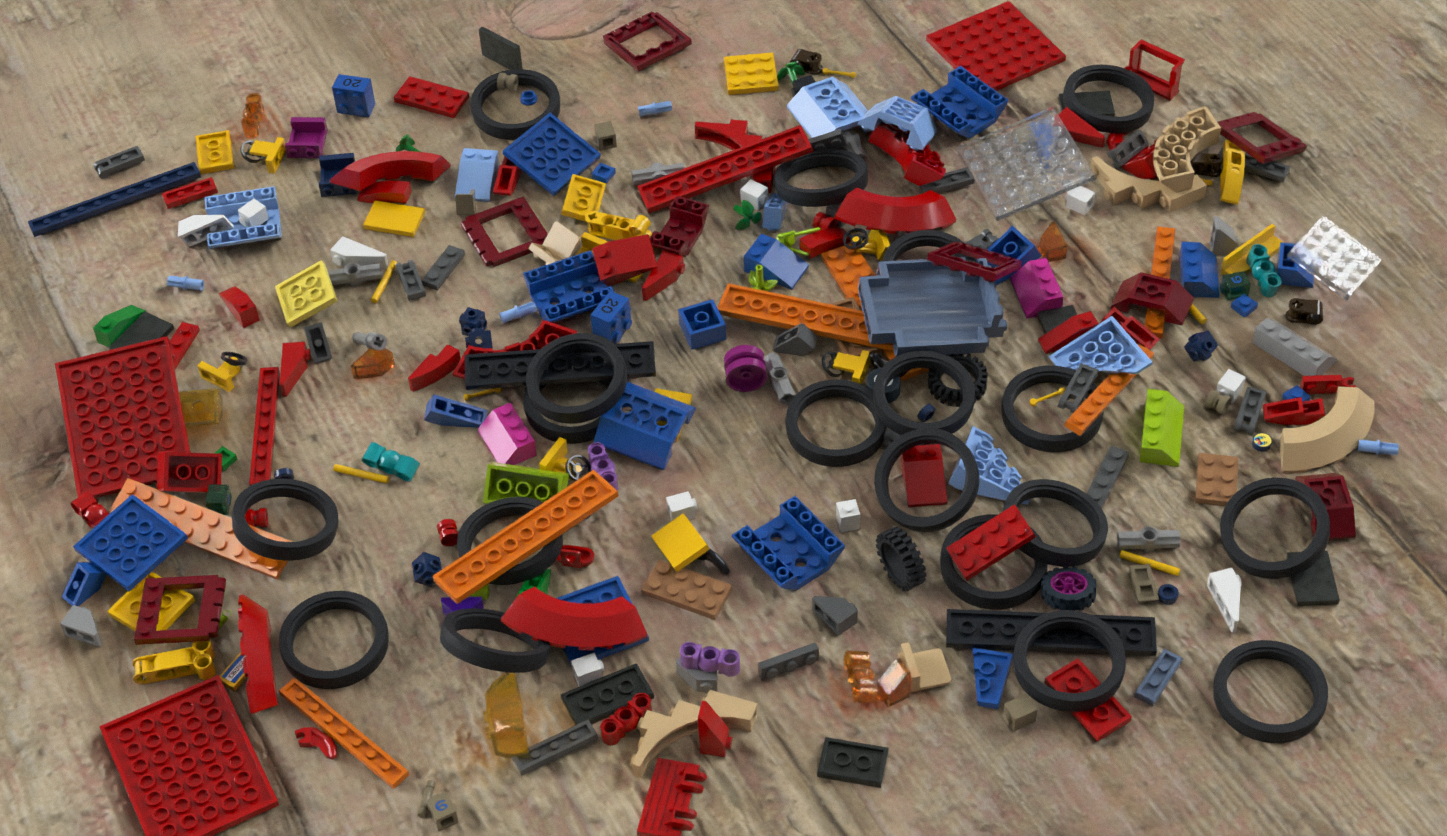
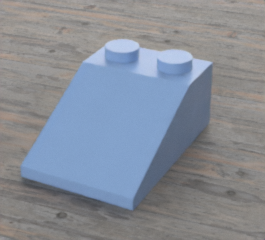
M463 149L455 196L456 194H470L471 189H475L476 201L490 202L500 166L498 151Z

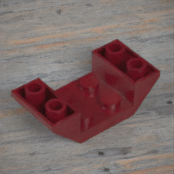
M676 196L669 207L670 218L662 231H654L650 236L652 247L678 255H688L703 232L709 205Z
M1140 272L1122 282L1111 304V309L1115 307L1119 311L1129 313L1132 304L1165 311L1164 322L1183 326L1194 297L1176 280Z
M1337 473L1296 476V481L1310 487L1323 501L1330 519L1329 540L1355 538L1354 505L1344 476ZM1311 510L1313 517L1310 526L1313 535H1315L1317 519Z

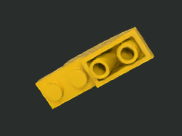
M1225 140L1223 143L1220 201L1238 205L1244 177L1245 152L1229 140Z

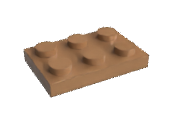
M1207 453L1198 454L1195 503L1226 506L1231 497L1237 492L1238 457Z

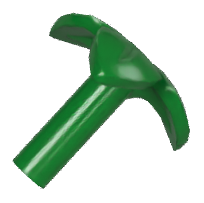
M797 62L787 63L786 67L781 68L777 79L779 81L789 74L793 85V80H797L796 74L805 75L804 68L796 65Z
M409 134L403 136L399 141L400 145L396 147V152L402 150L421 152L412 146L415 142Z
M746 200L742 201V207L735 205L733 208L735 212L744 217L736 224L735 229L737 230L748 228L751 220L754 224L761 220V212L757 211L753 214L754 207Z

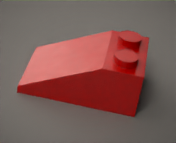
M648 234L609 241L592 248L600 281L607 286H613L658 268Z
M940 444L914 446L901 455V467L908 507L946 505L947 494Z
M158 452L157 489L160 491L221 493L222 454Z

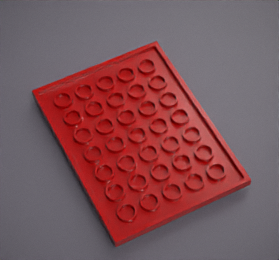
M168 336L55 363L77 497L86 491L90 492L94 498L118 493L121 491L127 478L145 485L157 483L158 452L191 453Z
M219 675L99 726L146 836H213L279 806L277 797Z

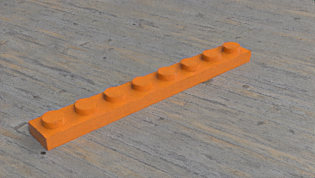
M1157 226L1151 275L1170 278L1175 228ZM1147 307L1145 327L1158 338H1162L1165 311Z
M1138 344L1151 360L1155 353ZM1124 372L1110 373L1066 420L1064 426L1081 436L1137 374Z
M295 677L279 690L283 698L392 789H395L409 776L407 769Z

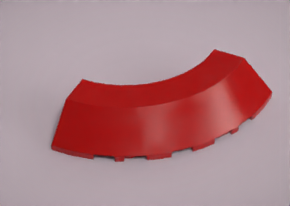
M882 121L872 132L869 142L878 146L898 161L904 170V179L921 186L943 178L946 168H943L944 162L940 160V155L936 151L932 152L929 149V144L923 150L910 148V145L906 144L910 131H903L895 124L890 125Z
M416 151L387 152L353 162L332 177L330 183L361 191L367 186L376 183L377 179L384 178L390 180L400 178V176L412 175V178L434 181L450 168L451 164L443 156Z
M856 188L846 195L834 219L852 226H856V224L866 226V230L870 231L882 229L883 233L896 234V231L910 233L919 230H934V228L938 227L943 229L954 224L957 220L946 198L931 190L915 196L891 197L874 194L860 188Z
M543 320L526 341L504 347L505 349L492 350V348H479L468 345L452 375L465 379V355L542 349L553 340L566 335L576 334L577 331Z
M533 587L519 594L501 618V622L517 633L522 634L524 632L532 636L534 641L550 642V646L565 648L566 645L579 647V650H594V647H607V649H611L613 645L621 643L628 645L647 637L646 629L636 607L623 596L601 603H573L554 598Z
M243 594L239 596L238 600L239 606L242 607L238 608L239 633H242V637H240L241 656H246L243 661V673L245 677H249V681L246 682V692L250 714L278 705L279 700L272 661V629L268 610Z

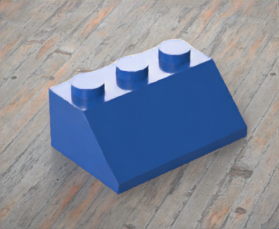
M1181 242L1179 254L1181 285L1193 297L1219 298L1216 255L1200 242Z

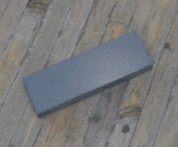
M1164 649L1136 690L1134 697L1154 706L1181 665L1183 658Z

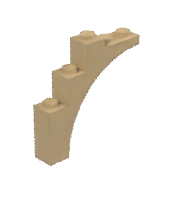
M1098 156L1091 158L1090 172L1100 181V184L1104 187L1103 194L1105 199L1109 200L1113 206L1132 199L1141 209L1160 202V205L1170 213L1205 198L1207 185L1198 175H1194L1192 189L1174 192L1160 181L1129 176L1112 168Z
M709 690L707 697H703L702 701H707L729 729L752 731L758 716V703ZM678 700L676 706L671 708L669 716L649 710L646 711L644 718L641 717L638 723L641 736L638 743V752L633 754L630 762L633 776L642 778L649 764L661 751L673 742L687 735L699 732L698 714L700 706Z

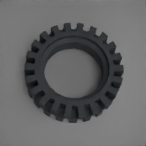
M969 353L966 357L963 354H959V356L951 354V358L959 362L975 378L976 403V399L980 400L987 389L988 372L986 366H983L984 363L982 361L978 362L976 356L971 359V354ZM929 368L928 388L931 395H934L936 400L940 398V403L942 404L947 400L948 406H952L953 402H955L956 407H960V403L963 401L961 389H952L945 386L940 379L944 373Z
M895 526L877 535L876 548L879 550L877 554L881 557L879 560L884 564L883 569L888 571L887 576L889 579L892 578L894 585L897 584V587L901 588L902 591H909L924 583L926 580V573L924 572L926 568L922 565L924 560L919 557L921 553L916 550L917 545L915 542L912 543V538L910 536L907 537V532Z

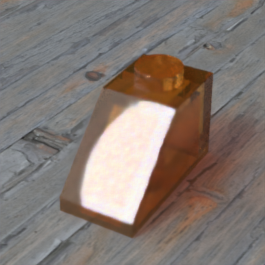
M1055 221L1050 223L1041 236L1040 246H1038V251L1043 258H1047L1048 262L1066 259L1067 244Z
M386 348L382 350L368 349L351 365L353 378L357 380L383 376L395 365L393 353Z
M900 658L896 659L877 680V697L881 702L884 701L887 707L910 697L911 673Z

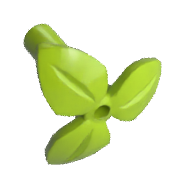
M762 265L756 266V272L751 270L749 273V282L755 286L751 288L769 291L778 283L777 280L763 281Z

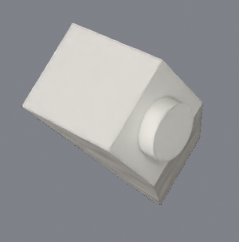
M193 215L178 222V237L187 247L207 240L208 233L233 229V224L224 215Z
M343 236L330 249L332 261L338 266L345 267L349 263H357L360 266L380 263L381 269H387L389 266L387 254Z
M1233 568L1209 573L1207 587L1231 632L1236 633L1239 622L1240 588L1242 582L1240 576L1235 574Z

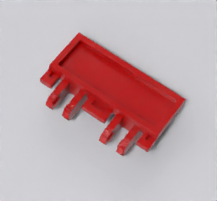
M664 758L657 759L637 828V836H681L682 831L679 830L691 831L694 824L692 822L679 818L693 820L697 816L695 810L689 809L692 798L691 793L702 794L704 790L701 784L695 783H703L707 779L705 773L699 772L700 765Z

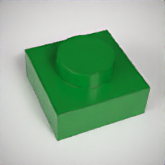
M224 446L215 452L216 454H222V471H225L238 460L236 454Z

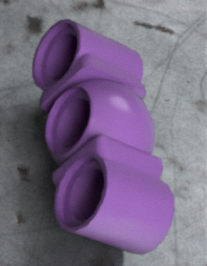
M599 442L592 443L588 447L591 471L595 470L618 491L615 465L608 458L605 446Z
M686 642L680 647L681 664L686 669L699 670L700 667L705 672H715L718 670V674H724L728 677L736 676L740 672V655L736 650H725L722 648L720 651L713 646L702 648L701 644L696 645L693 642Z

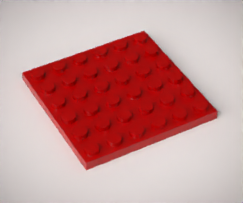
M1010 1L926 35V41L954 69L962 66L996 91L1066 61V55Z

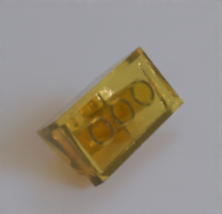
M505 672L485 692L486 711H483L485 723L489 724L488 727H485L487 738L492 740L494 752L497 756L504 758L529 757V746L515 673Z

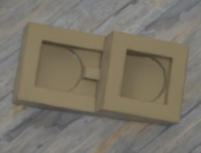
M1150 564L1130 566L1129 573L1137 602L1158 601L1156 583L1152 577Z

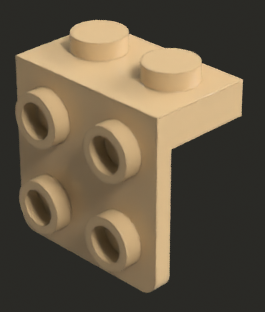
M556 221L543 245L531 243L529 250L534 253V257L544 260L546 262L545 265L572 257L581 238L562 223Z
M909 642L901 644L898 660L900 665H903L905 682L909 683L911 692L951 683V676L941 649L936 648L912 653Z

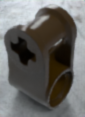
M797 49L790 62H797L796 65L802 66L806 73L812 75L820 74L823 69L821 65L822 56L817 52Z
M1199 152L1190 162L1195 172L1194 175L1220 176L1222 172L1220 166L1223 162V157L1219 154Z
M1293 298L1289 301V310L1285 315L1286 319L1292 323L1320 324L1323 321V304L1319 300Z

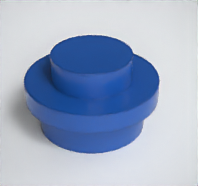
M531 90L524 91L520 101L523 105L531 106L537 102V95Z

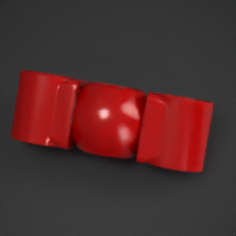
M88 491L70 503L73 510L91 528L97 526L110 514L102 505L98 504L97 500Z
M646 693L636 694L631 701L627 702L628 706L618 708L614 716L611 715L602 721L600 728L604 744L609 746L616 745L621 738L625 737V733H629L637 728L640 718H644L646 711H652L649 695Z

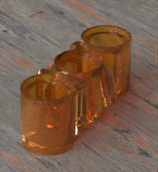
M251 93L246 97V108L242 112L241 125L244 136L248 139L256 138L259 135L260 123L263 120L264 106L261 95L258 93Z
M847 650L844 654L843 663L847 669L849 683L852 686L853 701L855 703L876 704L879 699V688L876 685V680H874V672L870 668L869 653L867 651Z

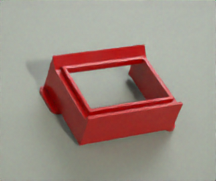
M1141 39L1131 48L1129 66H1126L1125 69L1141 76L1150 85L1155 94L1171 101L1180 91L1181 70L1185 59ZM1142 51L1175 65L1170 72L1169 82L1140 69Z

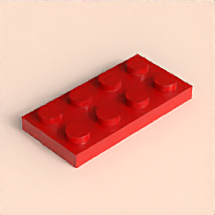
M409 76L394 96V102L455 118L469 99V92Z
M1014 504L946 549L966 581L1033 540L1036 536Z
M1078 658L1045 677L1044 681L1049 688L1066 693L1086 692L1101 684ZM1113 696L1096 708L1071 712L1097 742L1128 724L1132 719V716Z

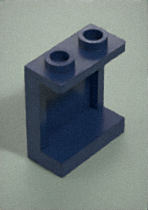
M354 153L319 156L321 167L319 190L321 197L356 194L355 189L330 183L332 177L355 162Z

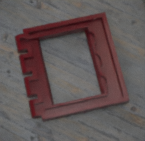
M652 11L643 15L642 18L639 17L615 29V32L611 31L603 35L604 44L637 72L692 44L691 38L661 14ZM656 25L673 38L671 41L660 43L657 48L646 50V53L636 56L620 44Z
M1256 112L1217 122L1221 127L1220 135L1262 164L1304 152L1307 147L1301 139L1292 136L1271 120ZM1257 123L1280 139V141L1256 147L1233 130Z
M524 196L468 216L460 224L487 267L491 265L496 267L533 253L529 250L531 243L543 245L548 235ZM513 212L532 241L499 253L481 224Z
M962 242L950 243L929 252L927 260L933 262V265L948 266L952 271L967 272L968 276H980L988 282H994L1020 269L1022 263L1018 259L1009 256L1005 257V255L992 251L989 252L979 247H972V245ZM959 253L976 259L986 258L987 262L999 266L995 268L985 267L979 263L969 262L963 258L951 255Z
M218 575L146 578L134 636L135 645L210 641V638L217 637L226 579ZM204 588L197 628L156 631L164 590Z

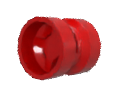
M818 212L813 219L812 226L813 228L819 227L821 230L836 228L837 219L831 216L827 217L823 212Z
M260 508L255 511L248 509L245 514L247 523L254 527H268L267 508Z
M453 519L440 521L437 524V530L440 534L441 544L443 546L457 544L459 532L457 531L456 522Z

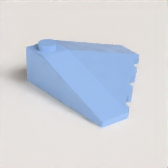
M1113 316L1049 356L1055 366L1077 370L1080 363L1104 373L1124 372L1138 374L1153 364L1150 358Z
M972 426L965 444L974 455L979 470V489L977 495L1006 500L1010 492L1016 486L1022 484L1020 482L1022 477L1015 467H1008L1005 462L1008 458L1000 448H997V450L992 444L994 439L991 435ZM959 456L948 484L963 491L966 472L964 463ZM1030 499L1022 502L1021 504L1028 505Z

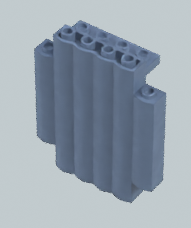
M979 258V264L991 267L988 265L986 258ZM927 259L878 262L877 276L860 277L858 283V293L870 344L893 343L896 357L912 351H932L944 355L985 353L986 347L989 346V338L1003 337L1004 331L1007 330V321L1003 319V306L999 304V292L995 289L996 281L988 282L980 276H968L967 272L952 271L948 266H936Z

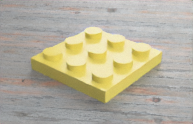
M322 260L275 286L286 323L290 328L338 301L326 265Z

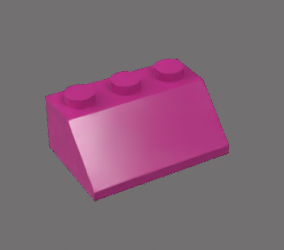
M1047 258L1028 261L1010 277L1026 319L1037 317V312L1063 306V294Z
M511 403L493 409L478 428L480 436L497 463L516 465L537 456L535 441Z

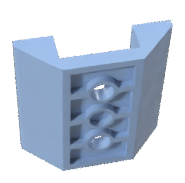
M834 77L802 87L787 104L789 111L811 138L838 129L845 131L856 126H860L865 133L870 132L857 124L868 110L847 84Z
M898 96L875 104L857 123L868 131H874L882 121L890 125L895 124L903 131L909 130L910 134L906 144L910 145V148L914 150H923L938 131L928 108Z
M275 186L205 197L207 215H224L233 224V229L208 233V249L282 238L280 211ZM252 199L266 206L269 219L260 226L244 227L240 223L238 209Z

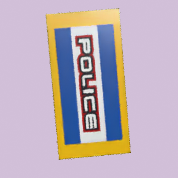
M241 652L219 676L223 685L233 691H236L247 678L243 673V661L246 656H241Z

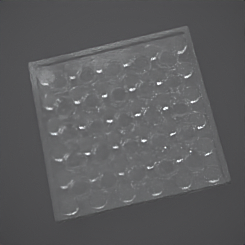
M1050 107L957 147L959 155L974 176L975 183L996 221L1096 180L1095 174L1054 107Z

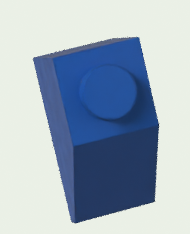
M77 562L62 598L72 606L81 605L100 590L106 574L91 562Z

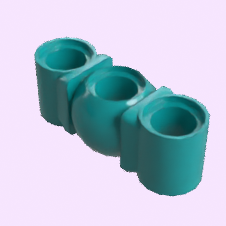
M1255 244L1251 247L1246 262L1250 266L1254 278L1259 281L1258 286L1262 295L1273 297L1281 285V278L1275 272L1274 264L1269 260L1270 256L1267 254L1266 247L1261 244Z
M374 442L370 443L361 459L367 466L377 468L378 470L381 469L388 474L395 473L396 477L407 482L412 480L420 466L416 459L403 454L400 455L394 450H386V447H382Z

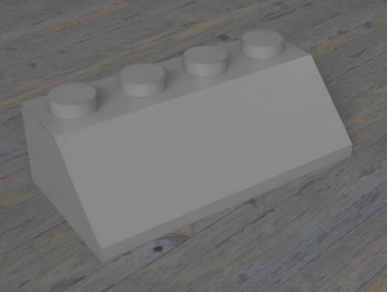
M1266 318L1255 328L1253 344L1304 376L1322 375L1337 362V358L1276 320Z

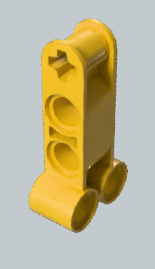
M592 211L585 216V221L589 225L588 232L591 235L613 240L646 234L652 235V232L648 230L651 222L644 215H638L634 220Z
M210 641L193 642L192 647L137 657L133 660V666L135 667L133 681L137 684H148L198 674V677L202 680H208L216 675V668L213 663L215 652Z

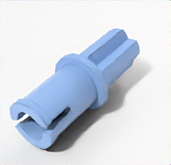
M671 101L653 102L650 105L638 106L639 116L657 115V113L671 111Z
M169 276L167 278V285L171 287L199 291L204 289V281L202 279H192L188 276Z
M530 302L518 307L514 306L515 308L500 312L499 314L504 324L517 318L520 320L521 317L534 313L537 309L535 303Z
M1359 439L1358 452L1376 453V455L1378 453L1397 455L1399 445L1396 443L1379 442L1380 440L1368 441Z

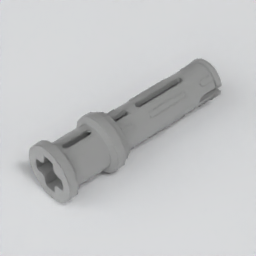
M357 332L352 336L354 343L365 345L369 349L382 350L387 344V339L383 334Z

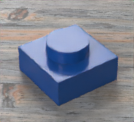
M600 163L591 173L592 179L607 184L616 171L615 168Z
M1245 294L1231 303V308L1244 318L1258 307V303Z
M1297 385L1283 393L1282 399L1288 400L1301 397L1304 402L1310 401L1311 397Z

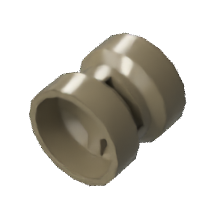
M500 72L497 79V88L516 91L518 75H507Z
M1213 389L1206 399L1205 407L1214 408L1223 415L1229 408L1232 398L1227 395L1223 396L1219 391Z

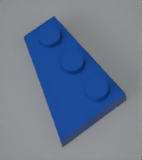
M973 648L977 704L981 707L999 709L1012 667L1013 654Z

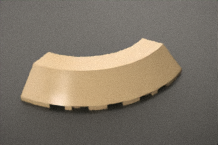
M1206 106L1189 111L1182 118H1176L1173 124L1167 125L1164 128L1162 135L1156 141L1153 156L1156 174L1160 182L1174 192L1192 189L1195 172L1191 166V160L1200 151L1219 143L1221 127Z
M1338 387L1335 405L1322 419L1302 427L1283 428L1280 439L1282 473L1308 472V469L1317 467L1322 469L1327 464L1343 460L1347 454L1353 450L1355 451L1359 446V439L1363 440L1369 433L1375 411L1374 400L1358 387Z

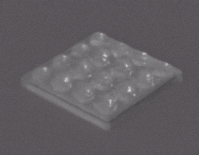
M1322 216L1287 254L1289 258L1345 300L1349 299L1382 260L1325 216Z

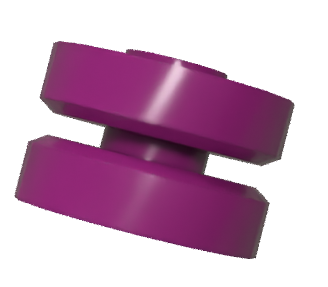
M739 345L730 349L725 354L723 359L726 383L731 389L739 392H751L765 384L767 371L764 353L761 349L752 345Z

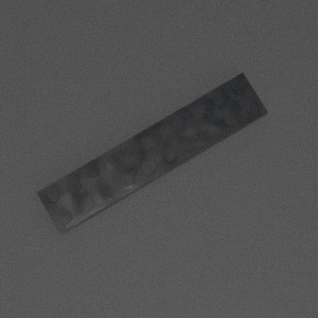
M653 341L614 344L624 358L627 379L656 377ZM541 349L465 355L466 390L527 386L526 374L534 356ZM578 350L569 352L558 357L548 365L541 376L540 385L612 380L614 365L606 356L595 351Z
M947 609L946 648L1014 650L1017 638L1023 628L1035 618L1046 613ZM1093 615L1107 623L1117 633L1124 646L1125 655L1156 656L1155 617ZM1056 629L1044 633L1028 649V651L1109 654L1106 647L1097 638L1076 629Z

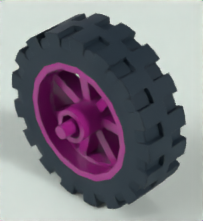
M1078 567L1054 568L1053 571H1048L1042 578V599H1044L1045 604L1051 605V608H1057L1059 611H1082L1085 607L1089 608L1095 602L1096 579L1093 578L1091 573H1087V570H1080Z

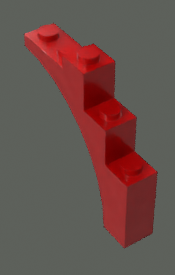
M731 119L730 124L695 122V139L718 143L731 150L762 140V136L748 135L747 120ZM776 166L753 174V181L768 187V193L772 192Z

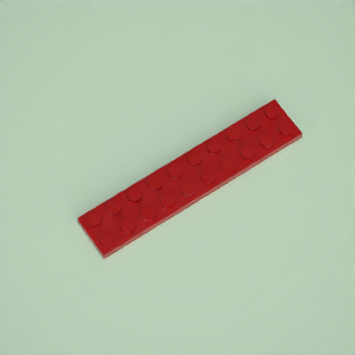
M799 125L637 187L648 213H652L670 206L676 196L687 199L812 153L813 148L803 128Z

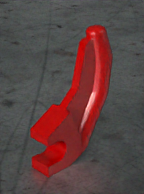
M1128 132L1110 133L1106 140L1109 150L1114 149L1123 142V137Z
M304 727L294 731L297 739L304 737L298 740L300 747L319 748L326 758L332 760L337 757V746L326 733L315 727Z

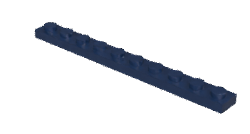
M195 162L27 222L33 236L37 237L201 178V174Z

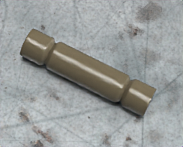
M433 780L427 781L417 814L420 818L426 817L428 810L426 800L432 797L436 782Z

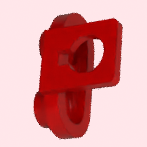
M563 545L556 560L562 563V566L582 569V566L586 567L592 564L595 557L593 550L588 547Z

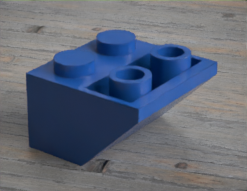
M1280 242L1276 272L1281 278V284L1313 288L1315 259L1299 244Z

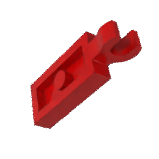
M1341 375L1303 376L1300 388L1307 394L1337 393L1338 387H1356V385H1353V377L1342 378Z

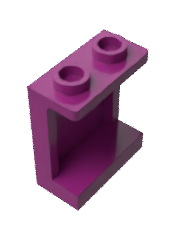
M291 117L292 131L289 143H285L287 158H319L322 155L328 131L325 118Z

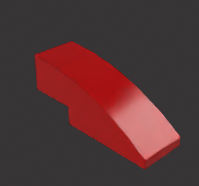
M505 156L502 165L499 166L493 194L511 196L517 186L522 170Z
M406 181L376 182L362 189L357 201L372 204L374 201L406 204L412 192L410 182Z
M827 228L810 233L799 239L800 250L808 252V257L812 259L821 253L844 246L843 237L846 231L843 228ZM849 237L846 238V244L851 242Z
M1115 307L1101 321L1103 322L1113 316L1137 345L1140 344L1149 350L1160 340L1132 315L1127 318Z
M447 344L437 356L429 354L408 377L410 390L414 392L423 389L452 372L461 359L459 349Z
M1299 397L1262 404L1265 422L1275 424L1309 425L1326 416L1322 398L1303 402L1302 398Z

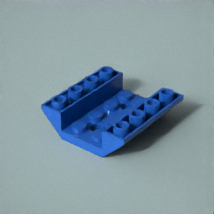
M962 66L948 73V84L934 93L930 94L922 89L911 96V100L928 108L930 114L958 134L970 139L994 124L1008 103L1007 98Z
M591 250L523 273L531 300L535 303L542 321L546 320L553 323L595 309L610 291L614 292L611 286L607 287L600 281L595 257Z
M627 382L620 400L608 412L601 415L594 443H602L607 449L664 470L672 456L673 443L684 423L689 424L696 407ZM625 407H630L632 409L628 413L622 411V409ZM660 420H664L667 422V424L664 426L657 425V422Z
M793 496L779 505V516L755 531L746 525L732 534V538L780 588L798 590L828 571L844 550L845 545L796 496ZM774 537H778L781 540L777 542L772 541L771 539ZM799 562L806 564L804 567L796 566Z

